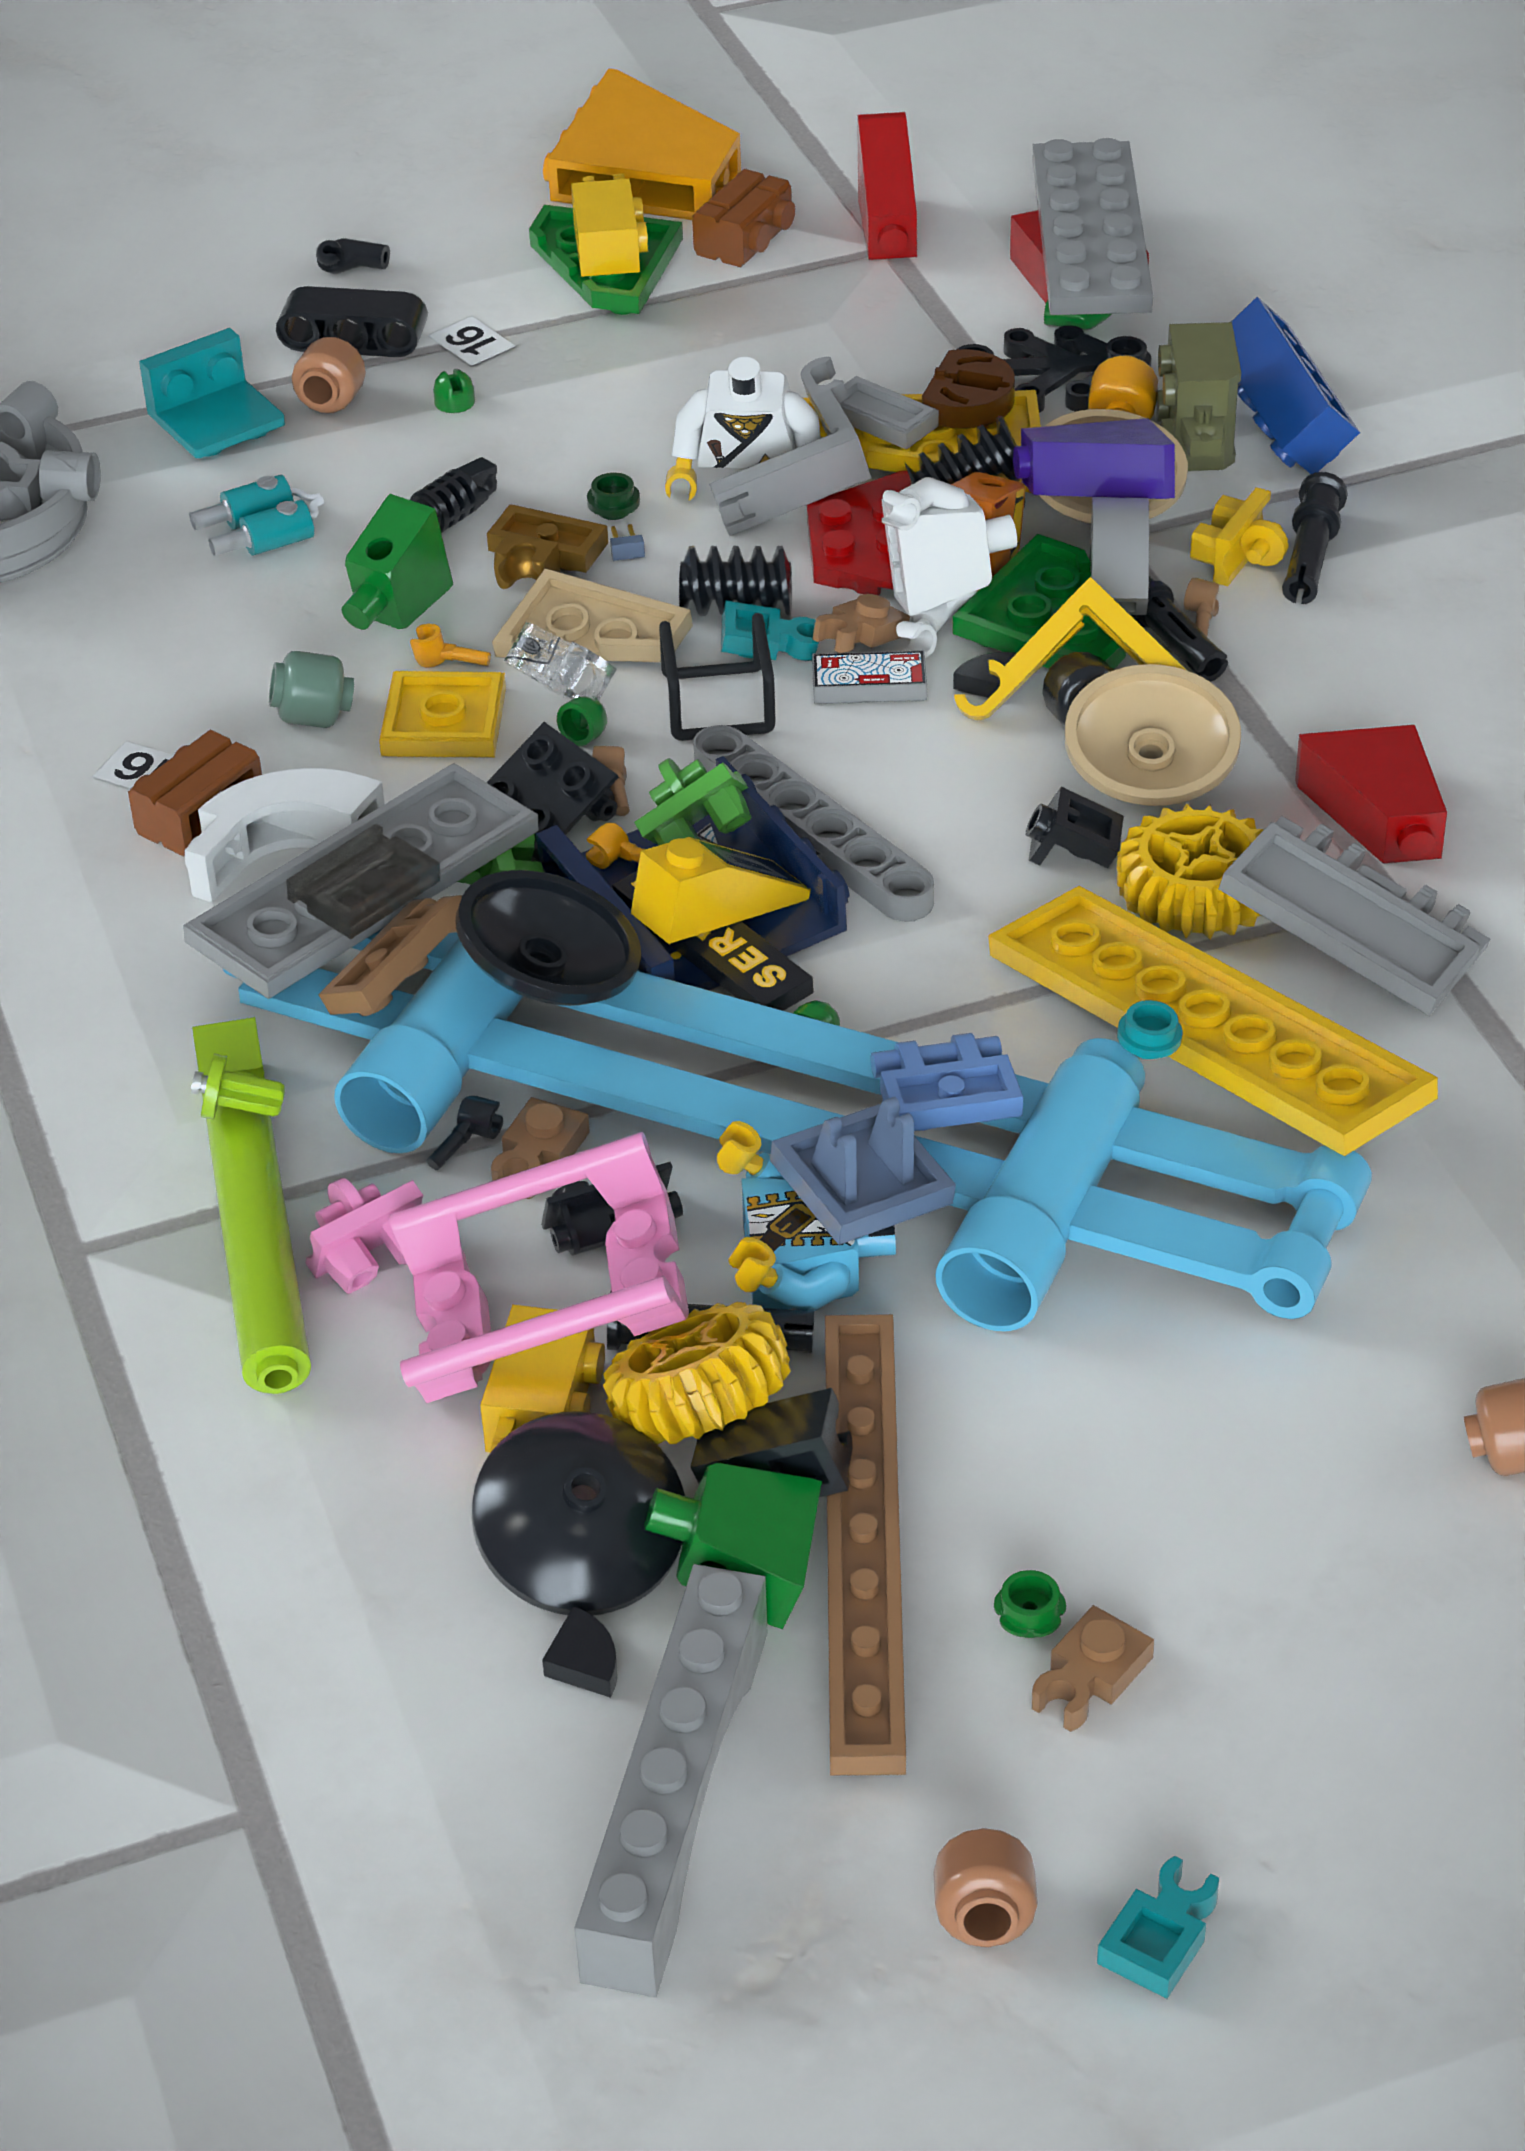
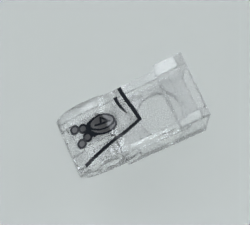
M530 622L525 623L504 660L508 665L568 701L582 696L599 701L617 670L589 649L577 643L566 641ZM590 665L593 670V678L590 685L580 693L573 692L586 666Z

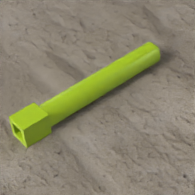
M255 1017L192 1027L198 1072H203V1075L208 1076L213 1055L216 1053L227 1056L225 1071L265 1079ZM218 1105L214 1120L206 1118L242 1376L246 1384L256 1391L280 1394L298 1387L307 1379L311 1371V1362L271 1116Z

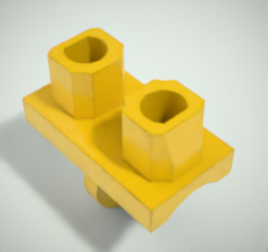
M1255 487L1245 501L1222 495L1212 512L1211 525L1200 522L1193 531L1190 558L1214 566L1213 582L1228 587L1248 561L1261 566H1273L1278 564L1287 554L1289 547L1288 538L1281 525L1276 522L1263 520L1262 511L1270 501L1271 491Z

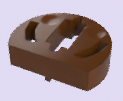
M968 349L948 350L940 366L935 368V374L922 395V403L939 410L938 426L956 429L977 428L976 426L981 424L986 426L995 423L996 417L1000 415L1004 418L1013 408L1015 374L1006 361L993 354Z

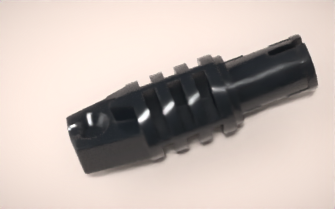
M480 457L461 467L449 470L423 489L415 492L410 500L435 508L440 530L443 533L447 528L452 527L467 515L475 512L496 491L497 465L484 457Z

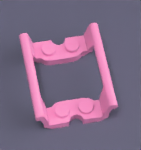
M643 1132L389 1215L391 1230L413 1275L416 1316L425 1331L429 1332L427 1340L419 1344V1355L402 1360L400 1368L406 1385L408 1387L415 1386L426 1403L478 1387V1381L483 1380L482 1374L486 1371L491 1361L614 1321L621 1322L631 1330L633 1336H637L684 1321L688 1317L689 1309L684 1278L675 1261L665 1262L666 1258L679 1250L675 1218L667 1190L652 1159L649 1144ZM588 1178L606 1202L614 1209L615 1222L612 1223L606 1233L605 1241L612 1293L491 1332L488 1300L476 1277L469 1271L466 1255L461 1246L458 1221Z

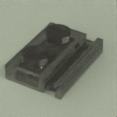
M375 824L287 879V898L292 903L300 900L307 904L308 913L349 939H353L439 883L440 862L398 836L389 839L383 835V827Z

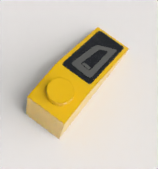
M692 837L671 840L669 843L641 851L631 914L665 942L671 944L809 899L811 889L773 860Z

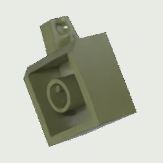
M1232 322L1169 324L1168 345H1159L1158 372L1159 377H1163V390H1157L1156 395L1157 422H1161L1160 426L1169 431L1182 446L1188 461V471L1224 470L1235 463L1234 438L1238 383L1241 381V368Z

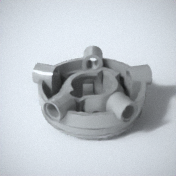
M35 381L22 383L0 403V521L10 520L0 524V583L29 574L61 555L79 534L87 516V501H95L100 488L101 470L97 454L83 452L75 434L63 423L56 420L58 405L52 393L42 384Z

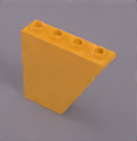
M608 68L599 83L592 87L590 96L583 107L577 109L575 118L568 129L562 131L559 142L553 151L547 153L543 164V177L545 181L549 182L550 201L572 204L571 183L583 182L584 176H594L595 181L613 180V174L624 173L625 179L630 178L632 196L642 197L644 214L692 220V215L700 207L707 203L709 199L741 172L740 133L617 69Z

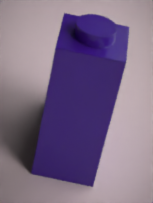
M1149 418L1021 428V446H1015L1013 450L1014 472L1016 478L1022 479L1024 485L1033 495L1148 499L1175 498V444Z

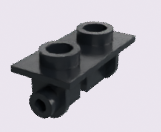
M671 1161L656 1165L666 1190L673 1168ZM577 1181L560 1187L552 1194V1197L546 1198L541 1225L543 1230L550 1228L551 1239L557 1253L568 1250L573 1256L605 1246L606 1233L612 1225L611 1219L615 1218L614 1209L606 1202L593 1184L589 1185L586 1181ZM676 1191L669 1192L668 1197L674 1218L683 1216V1207Z

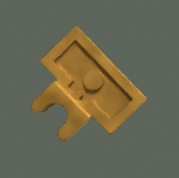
M509 504L487 532L488 551L495 552L494 571L497 584L500 588L507 589L521 578L537 580L544 569L561 573L560 568L568 571L587 573L608 545L607 525Z

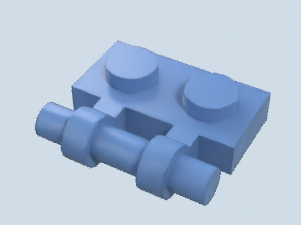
M973 1033L952 1035L951 1042L918 1046L915 1040L895 1043L894 1050L871 1053L872 1073L874 1078H880V1092L883 1100L896 1097L900 1105L899 1116L911 1114L914 1120V1131L1019 1117L1023 1114V1094L1008 1054L1002 1055L1001 1042L998 1036L975 1039Z

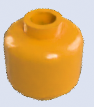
M1123 355L1108 358L1098 365L1092 376L1088 409L1120 410L1151 420L1155 413L1158 378L1153 368L1145 361L1133 356Z

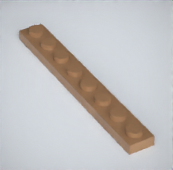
M893 1314L825 1315L826 1389L832 1388L839 1401L836 1432L850 1431L853 1443L847 1476L850 1481L849 1489L845 1492L827 1496L830 1776L906 1775Z

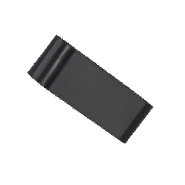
M304 286L296 288L288 296L276 323V334L283 345L291 350L305 352L312 342L323 337H336L350 343L358 350L360 355L404 357L411 354L417 347L427 321L428 311L425 303L419 297L408 292Z

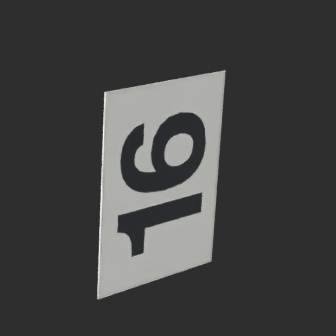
M473 316L428 335L470 366L516 347Z
M126 741L92 777L131 789L141 776L150 775L174 755Z

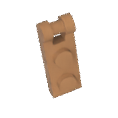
M462 895L445 896L438 901L426 898L409 902L318 994L330 1015L359 1013L361 1016H368L386 1007L393 998L391 993L406 977L417 973L425 967L429 960L427 955L449 933H457L456 912Z

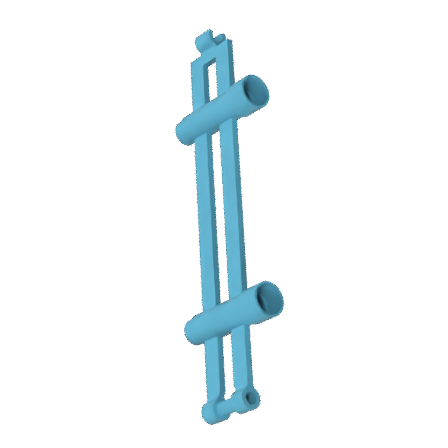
M381 930L352 948L362 951ZM449 933L427 955L429 960L423 968L433 970V972L415 995L394 990L391 993L393 995L391 1002L382 1010L368 1016H361L359 1013L330 1015L318 994L338 973L320 968L270 999H267L244 982L238 988L240 1003L371 1040L338 1082L334 1094L335 1105L343 1122L358 1138L372 1147L389 1153H408L421 1146L460 1093L462 1079L469 1069L715 1139H719L732 1122H745L752 1126L761 1138L762 1145L759 1151L771 1154L772 1141L823 1124L825 1120L844 1116L506 1021L524 996L503 987L486 975L469 956L458 937V933ZM223 969V971H224L226 974H228V975H230V976H232V977H234V978H237V977H235L234 975H232L231 973H229L228 971H226L225 969ZM639 971L636 972L630 985L612 998L586 1005H559L881 1095L880 1078H874L870 1061L871 1053L894 1050L895 1043H898ZM1094 1038L1081 1043L1076 1048L1072 1057L1060 1064L1050 1083L1015 1074L1023 1094L1022 1116L979 1122L1020 1134L1005 1161L915 1136L956 1184L953 1204L950 1206L968 1211L937 1265L935 1276L938 1290L947 1305L960 1317L976 1326L993 1331L1017 1330L1026 1326L1033 1319L1064 1262L1066 1255L1065 1244L1068 1239L1243 1289L1251 1293L1256 1303L1262 1309L1280 1318L1297 1319L1304 1317L1313 1309L1330 1273L1332 1261L1327 1251V1246L1334 1231L1346 1228L1353 1222L1372 1181V1172L1368 1163L1355 1151L1343 1156L1324 1145L1312 1153H1302L1139 1108V1094L1145 1084L1144 1067L1140 1059L1124 1049L1119 1042L1105 1038ZM1112 1159L1271 1204L1285 1201L1292 1205L1297 1213L1288 1231L1277 1233L1271 1239H1261L1254 1230L1097 1187Z

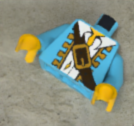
M734 1121L720 1136L719 1141L722 1148L717 1153V1163L720 1169L728 1174H739L743 1169L747 1171L746 1178L741 1179L745 1238L741 1239L729 1257L728 1262L732 1268L739 1269L735 1274L736 1284L744 1292H751L753 1305H761L762 1308L814 1309L815 1312L836 1299L851 1297L859 1291V1258L896 1254L894 1225L838 1245L771 1163L770 1155L767 1153L756 1154L762 1144L758 1132L752 1126L745 1122Z

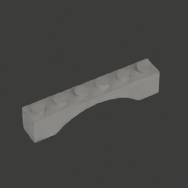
M693 1565L574 1927L580 1983L657 1997L677 1931L690 1855L710 1776L731 1718L742 1698L751 1689L767 1637L765 1576Z

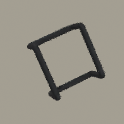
M755 613L752 617L753 661L677 668L670 623L667 621L660 623L661 670L668 681L670 729L675 739L681 741L693 740L699 731L707 728L682 729L679 679L753 673L762 670L764 722L726 726H731L745 735L765 734L774 729L776 723L774 672L762 614Z

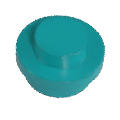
M1152 1000L1140 1001L1130 1006L1127 1013L1120 1019L1117 1030V1038L1121 1046L1128 1052L1143 1059H1157L1173 1054L1180 1047L1183 1034L1176 1012L1170 1006Z

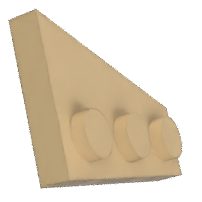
M544 569L492 643L495 657L514 656L550 659L556 641L560 637L552 659L661 662L660 623L662 621L670 623L674 651H676L690 631L693 623L690 609ZM520 632H522L524 637L533 638L540 644L541 649L539 653L533 655L526 653L520 647L512 648L513 644L519 641L518 635ZM551 640H554L553 643H552V645H551V647H550L549 653H548V649H549L550 642H551Z

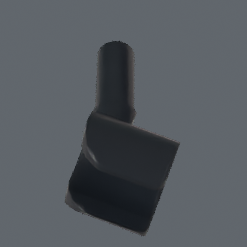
M479 1096L465 1097L458 1110L457 1125L452 1130V1133L427 1158L429 1166L434 1170H439L462 1144H465L470 1139L472 1134L495 1139L500 1133L504 1121L501 1115L495 1114L500 1106V1102Z

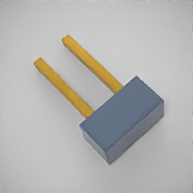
M628 524L630 536L618 537L616 527L611 526L613 538H610L613 561L645 557L642 535H635L632 524Z

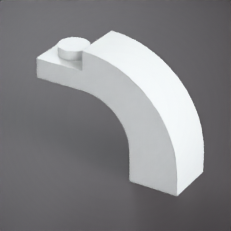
M300 768L259 775L218 793L198 809L202 833L196 836L185 849V865L188 868L192 896L213 903L236 877L258 858L282 849L313 848L383 806L385 803L382 781L336 769Z

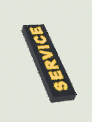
M637 871L612 884L613 890L630 910L632 908ZM741 921L669 944L735 998L784 1011L814 993L813 977Z

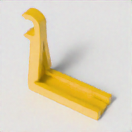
M1090 577L1005 666L998 661L989 660V673L999 678L1000 686L982 705L975 706L970 704L965 694H954L958 709L966 717L973 720L989 718L1084 627L1082 622L1084 615L1089 616L1138 665L1156 664L1186 669Z

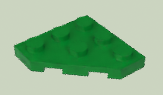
M544 204L529 227L530 246L592 308L610 310L615 314L627 315L631 313L640 314L683 240L682 222L644 217L647 227L648 252L639 253L640 272L581 277L573 208Z
M1037 533L992 577V581L988 586L981 588L953 615V634L1001 652L1018 653L1057 610L1091 577V562L1086 551ZM1084 615L1082 620L1084 627L1054 654L1043 667L1049 669L1060 657L1072 652H1089L1101 657L1110 667L1115 669L1126 658V652L1089 616Z

